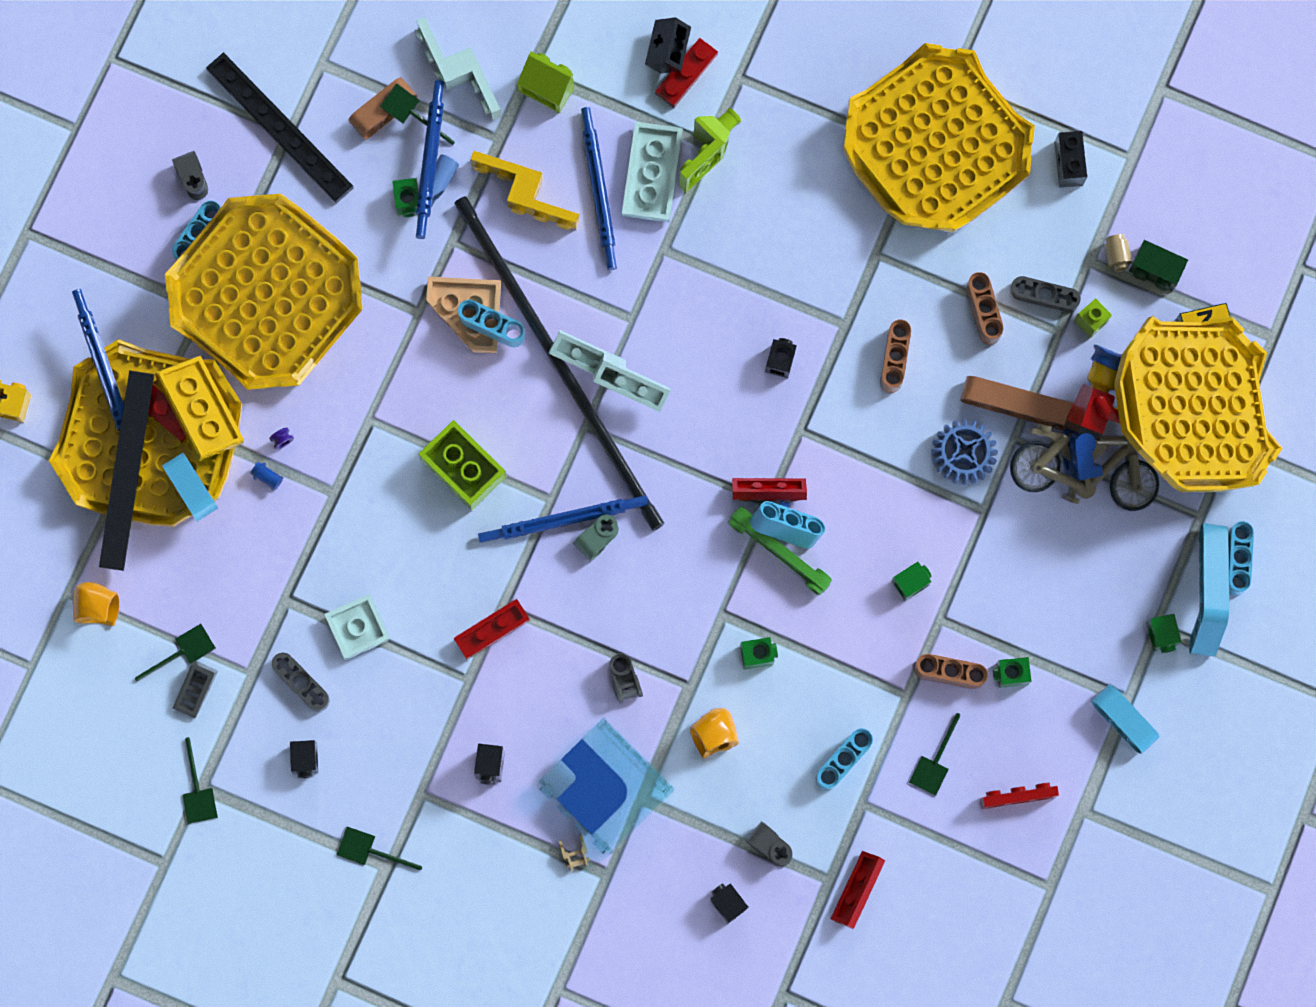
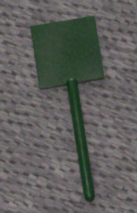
M396 83L380 105V108L402 124L411 114L427 126V120L413 111L420 100ZM440 131V137L451 145L455 144L453 139Z
M200 623L175 638L181 650L136 676L135 681L143 679L182 654H185L189 663L192 664L215 650L216 647L202 624Z
M956 713L934 761L921 756L909 783L935 796L949 770L938 764L957 725L961 716L960 713Z
M186 737L185 741L195 792L183 794L187 821L188 824L218 818L213 788L199 789L191 741L189 737Z
M348 826L346 827L337 852L338 856L365 865L369 853L405 866L422 870L423 867L421 865L372 849L376 836Z

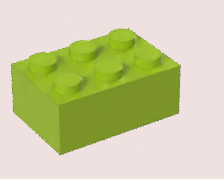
M452 420L418 453L420 461L471 511L507 477L506 470L455 420Z

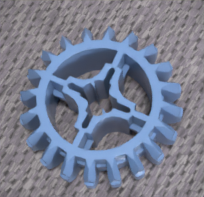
M967 419L962 420L961 426H959L957 420L952 422V428L947 424L944 425L945 433L938 431L936 435L939 439H934L932 442L937 448L932 449L931 454L938 456L932 462L933 464L941 463L937 468V472L940 473L945 470L944 479L946 480L950 475L954 476L952 481L954 484L957 483L959 478L962 479V485L967 484L968 478H970L972 484L977 483V476L984 480L986 478L984 472L991 473L993 469L990 465H995L997 462L995 458L991 457L998 454L997 449L991 448L997 442L996 440L988 441L992 436V432L984 434V425H981L979 429L975 428L977 424L975 420L972 421L970 426H967ZM965 434L972 436L975 439L972 441H965L964 439H962L961 436L958 437L957 435ZM950 439L953 442L952 446L955 453L947 459L945 444ZM979 446H982L984 451V459L981 465L976 462L977 458L974 454V451ZM961 448L962 450L971 448V450L968 453V456L966 454L958 456V454L961 451ZM958 463H963V464H965L968 468L971 467L972 469H971V470H962V469L956 468V467L953 466V465H956V464H958Z

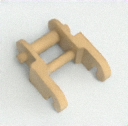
M579 834L582 848L577 851L565 852L562 840L558 841L564 860L568 859L569 862L566 866L567 868L570 867L571 871H573V867L584 863L587 867V862L590 861L589 857H585V854L588 852L582 834ZM582 853V859L571 862L570 856Z

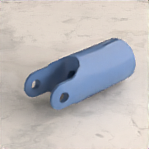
M443 154L439 156L436 164L432 206L444 193L459 167V164L454 159Z

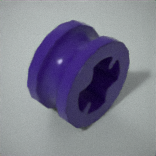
M288 427L278 430L269 437L270 441L275 443L274 448L276 450L287 446L294 440L293 435H289L290 430Z

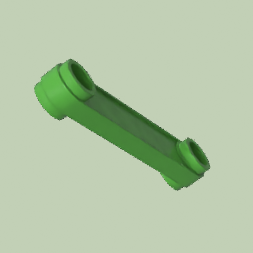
M740 506L731 514L727 523L740 534L746 532L805 579V585L812 592L820 596L828 589L832 582L828 574L819 568L816 570L811 568L774 537L756 532L750 525V519L753 516L750 512Z

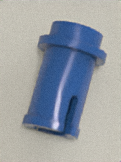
M257 462L250 473L253 475V479H259L274 491L284 479L266 467L265 462Z

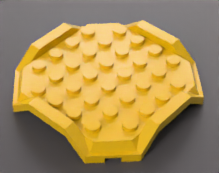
M924 43L891 72L866 90L849 98L843 150L855 175L882 209L903 225L955 232L1004 198L1030 175L1031 148L1034 140L1035 125L1017 114L986 76L975 50L962 48L955 50L942 48V45Z
M282 193L227 198L206 227L165 273L170 327L198 345L227 369L247 390L299 386L363 310L358 257L323 225Z
M1154 316L1148 317L1121 356L1114 382L1121 432L1135 450L1174 489L1180 492H1223L1257 486L1268 471L1266 469L1269 464L1276 460L1283 449L1267 430L1259 380L1267 352L1255 340L1251 342L1243 334L1245 329L1233 317L1204 322L1160 321Z
M120 339L104 347L123 404L129 370L154 374L153 385L163 392L155 377L156 372L190 360V358L144 349ZM88 357L73 366L69 403L59 441L48 461L76 506L107 516L120 431L116 429L92 357ZM203 359L240 431L242 402L214 359ZM148 414L132 521L152 526L175 527L192 516L189 508L162 467L163 464L181 453L185 454L214 502L217 501L228 480L236 447L198 461L187 438L181 443Z

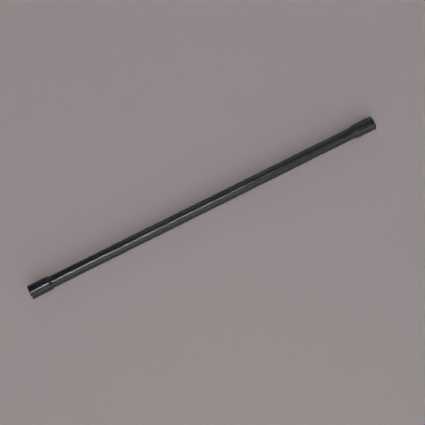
M467 196L459 198L455 201L454 205L477 238L634 498L645 496L646 493L567 363L549 354L553 340L480 222ZM648 498L649 505L641 506L640 509L651 530L655 531L662 527L665 522Z

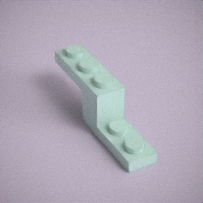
M426 17L417 19L418 29H415V33L419 42H424L427 50H424L429 63L434 62L437 68L434 71L436 79L444 82L446 90L470 81L475 94L480 93L483 101H480L485 115L490 114L492 120L500 118L501 109L472 48L468 47L444 58Z
M559 330L549 351V354L592 373L593 382L658 412L661 411L671 391V388L626 368L625 359Z

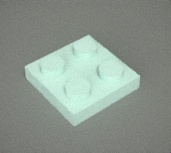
M370 594L324 614L345 660L391 640Z

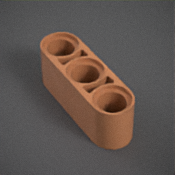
M402 77L391 82L349 117V123L364 140L373 136L394 119L393 116L380 108V105L396 83L417 98V94Z
M976 272L970 276L966 292L981 341L987 345H993L1000 340L1004 326L989 276L983 272ZM979 281L984 285V289L977 290L973 287L972 283ZM979 305H988L991 309V312H982L979 309ZM985 328H995L997 331V335H988L985 331Z
M903 319L895 320L887 334L880 385L888 393L897 392L901 388L905 376L911 326ZM897 328L903 329L906 335L904 337H897L894 335L893 330ZM891 352H899L902 359L899 361L892 360L889 354ZM894 375L897 377L898 383L890 384L887 382L886 377Z
M933 654L921 655L914 665L915 674L921 679L970 689L980 688L988 678V671L981 664ZM922 661L930 662L933 670L929 673L922 671L920 663ZM945 667H955L957 670V676H947L945 673ZM970 671H978L982 676V680L980 682L972 681L969 677Z

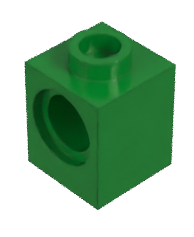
M417 178L392 181L398 216H416L419 192ZM405 195L414 197L410 203L401 201Z
M917 561L895 575L891 582L903 600L907 601L930 586L932 575L925 565L921 566Z
M1175 613L1150 618L1146 622L1153 651L1161 650V653L1172 652L1176 650L1175 646L1182 643Z
M771 637L742 641L740 643L744 670L774 665V658H778L776 643H771ZM757 647H762L766 650L767 656L763 659H758L753 655V650Z
M1029 657L998 660L996 667H993L994 682H998L999 688L1024 686L1032 682ZM1007 667L1015 668L1017 678H1008L1005 674V669Z

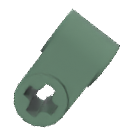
M602 515L577 537L573 545L590 561H593L617 536L619 527L616 519L611 515ZM604 523L606 525L612 523V531L609 532L608 530H605L604 532H602V525Z

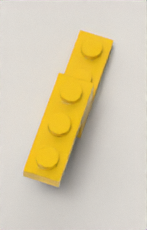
M473 150L470 160L474 170L482 174H488V172L496 174L499 179L504 181L514 180L507 199L508 208H511L510 210L518 215L526 213L534 216L533 218L540 222L546 223L551 221L557 223L556 225L562 229L570 230V228L577 230L580 221L578 213L536 200L543 181L542 172Z

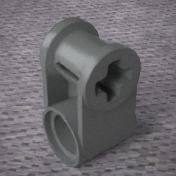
M193 150L173 158L172 162L189 197L193 200L205 198L209 189L196 152Z
M623 653L614 655L610 660L609 669L619 704L631 697H643L640 682L635 674L630 657ZM618 659L625 660L628 664V668L623 672H618L613 667L614 662Z
M762 821L745 840L752 848L777 866H786L792 860L793 852L789 844ZM778 849L781 851L783 849H786L787 858H780L779 860H777V853L775 852V850Z

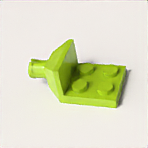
M728 108L717 119L714 116H698L694 119L693 135L703 146L697 152L698 156L693 161L691 159L687 160L680 168L679 187L685 193L724 158L730 132L742 121L733 109Z

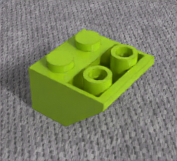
M530 51L517 83L518 91L561 113L574 91L573 73H571L572 71L563 64L556 65L551 62L550 58L545 54L539 52L536 54Z

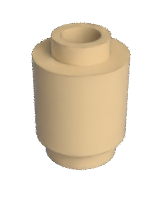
M1115 234L1105 238L1106 244H1104L1109 268L1114 269L1115 272L1129 269L1128 265L1132 264L1133 261L1128 239H1125V235Z

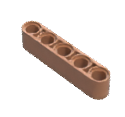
M976 376L966 377L960 398L961 402L968 405L1051 426L1063 431L1067 429L1064 427V424L1073 405L1072 402Z

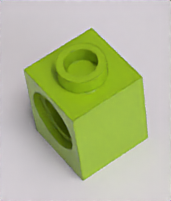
M1095 298L1077 314L1074 322L1089 338H1092L1109 322L1113 315Z

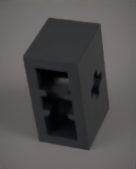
M676 17L655 20L645 65L660 74L680 72L684 62L691 26Z
M1059 132L1054 141L1059 188L1083 186L1088 177L1083 132Z
M478 743L474 775L481 784L495 785L496 781H502L505 757L503 746Z

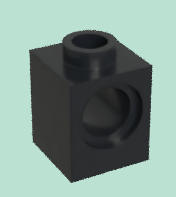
M786 338L773 339L765 372L789 378L797 345ZM784 352L787 354L788 359L779 361L776 359L775 354Z
M315 740L290 742L291 772L297 774V778L313 777L312 773H319L318 745Z
M722 883L711 891L713 897L710 898V901L727 924L731 923L749 908L731 883L727 886Z

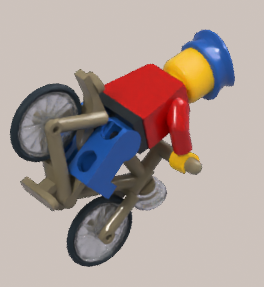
M1094 344L1095 352L1091 357L1093 362L1087 375V380L1091 384L1090 386L1085 384L1081 386L1064 424V427L1067 429L1063 433L1051 431V426L1037 424L1036 428L1030 427V433L1047 436L1052 439V442L1048 444L1043 441H1030L1021 445L1012 456L1010 473L1015 484L1027 492L1036 493L1044 491L1051 487L1055 481L1069 487L1068 494L1062 493L1061 498L1071 503L1079 504L1080 499L1075 497L1076 493L1081 498H1091L1096 492V485L1125 457L1126 462L1117 467L1112 474L1109 486L1110 494L1114 502L1122 509L1128 511L1142 510L1148 507L1157 497L1160 485L1159 476L1149 463L1138 459L1139 453L1124 435L1102 436L1108 419L1120 424L1118 408L1113 406L1115 396L1108 393L1110 390H1115L1114 382L1122 354ZM1108 445H1122L1102 466L1094 463L1093 460L1103 454ZM1059 452L1063 455L1064 473L1060 472Z

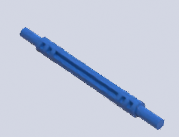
M435 80L433 98L429 103L416 209L418 220L415 237L417 239H425L427 219L431 214L444 108L442 103L444 82L441 80Z
M590 107L581 108L584 125L582 134L601 247L605 251L607 270L617 269L614 252L616 244L597 130L593 127Z
M76 289L72 291V295L79 312L77 317L116 429L120 431L124 404L92 311H89L82 290Z
M647 495L628 500H622L621 498L527 521L502 525L500 529L478 533L480 543L501 538L507 540L597 519L602 515L613 516L619 513L622 514L625 513V510L649 505Z

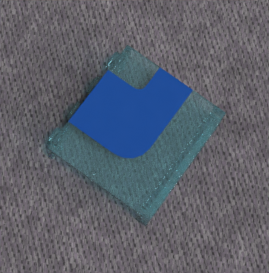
M604 717L539 780V784L542 786L539 789L548 800L554 798L560 804L557 809L566 818L571 815L577 821L574 826L584 836L589 833L595 839L592 844L602 854L607 852L609 855L675 790Z

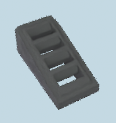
M198 661L193 662L173 709L196 718L218 670ZM199 671L208 675L207 680L195 675L196 672ZM192 680L204 685L203 689L192 685ZM187 690L199 694V698L187 694ZM183 699L196 704L193 708L182 703Z

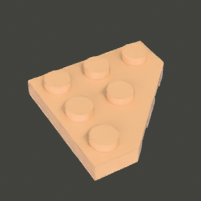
M428 277L426 301L472 352L497 354L498 341L464 326L459 319L458 307L465 300H474L500 313L501 280ZM467 309L464 311L463 316L472 318L476 311ZM490 319L485 323V326L488 328H494L498 325V321Z

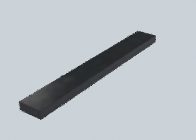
M224 52L206 67L207 71L336 204L354 189V186Z
M129 370L99 568L124 571L154 374Z

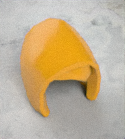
M84 582L76 585L73 590V621L81 624L100 623L115 626L120 607L118 593L94 582Z
M726 708L711 709L690 727L692 740L703 759L718 751L730 750L739 744L734 720Z

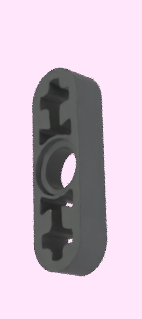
M1025 276L1015 278L1010 287L1011 295L1017 300L1064 312H1073L1081 301L1079 292L1073 288ZM1023 283L1025 284L1024 287L1032 290L1033 285L1037 287L1034 291V297H1031L1032 291L1025 290L1022 294L1019 293V289L1015 286ZM1042 288L1049 289L1052 293V298L1049 300L1041 299L1039 297V290ZM1058 291L1061 292L1059 297L1066 298L1067 295H1071L1072 300L1075 302H1072L1069 306L1066 305V300L1059 298L1057 303L1054 300Z
M281 652L273 657L272 668L275 673L313 711L320 712L329 706L330 698L327 692L290 654ZM280 659L283 661L289 659L288 666L293 671L295 667H298L299 670L291 675L284 668L278 670L277 668L280 666L278 661ZM299 675H304L308 679L307 686L303 689H298L294 686V679ZM313 684L316 686V688H313L312 691L317 696H320L321 694L324 695L322 697V701L324 702L322 705H319L318 703L312 705L314 699L309 695V693L306 697L303 696V694L307 693L311 689Z

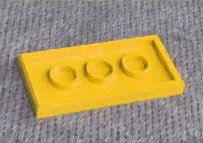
M201 355L156 372L155 377L198 461L244 443L245 440Z

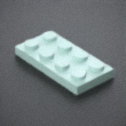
M635 122L622 216L670 223L683 128Z

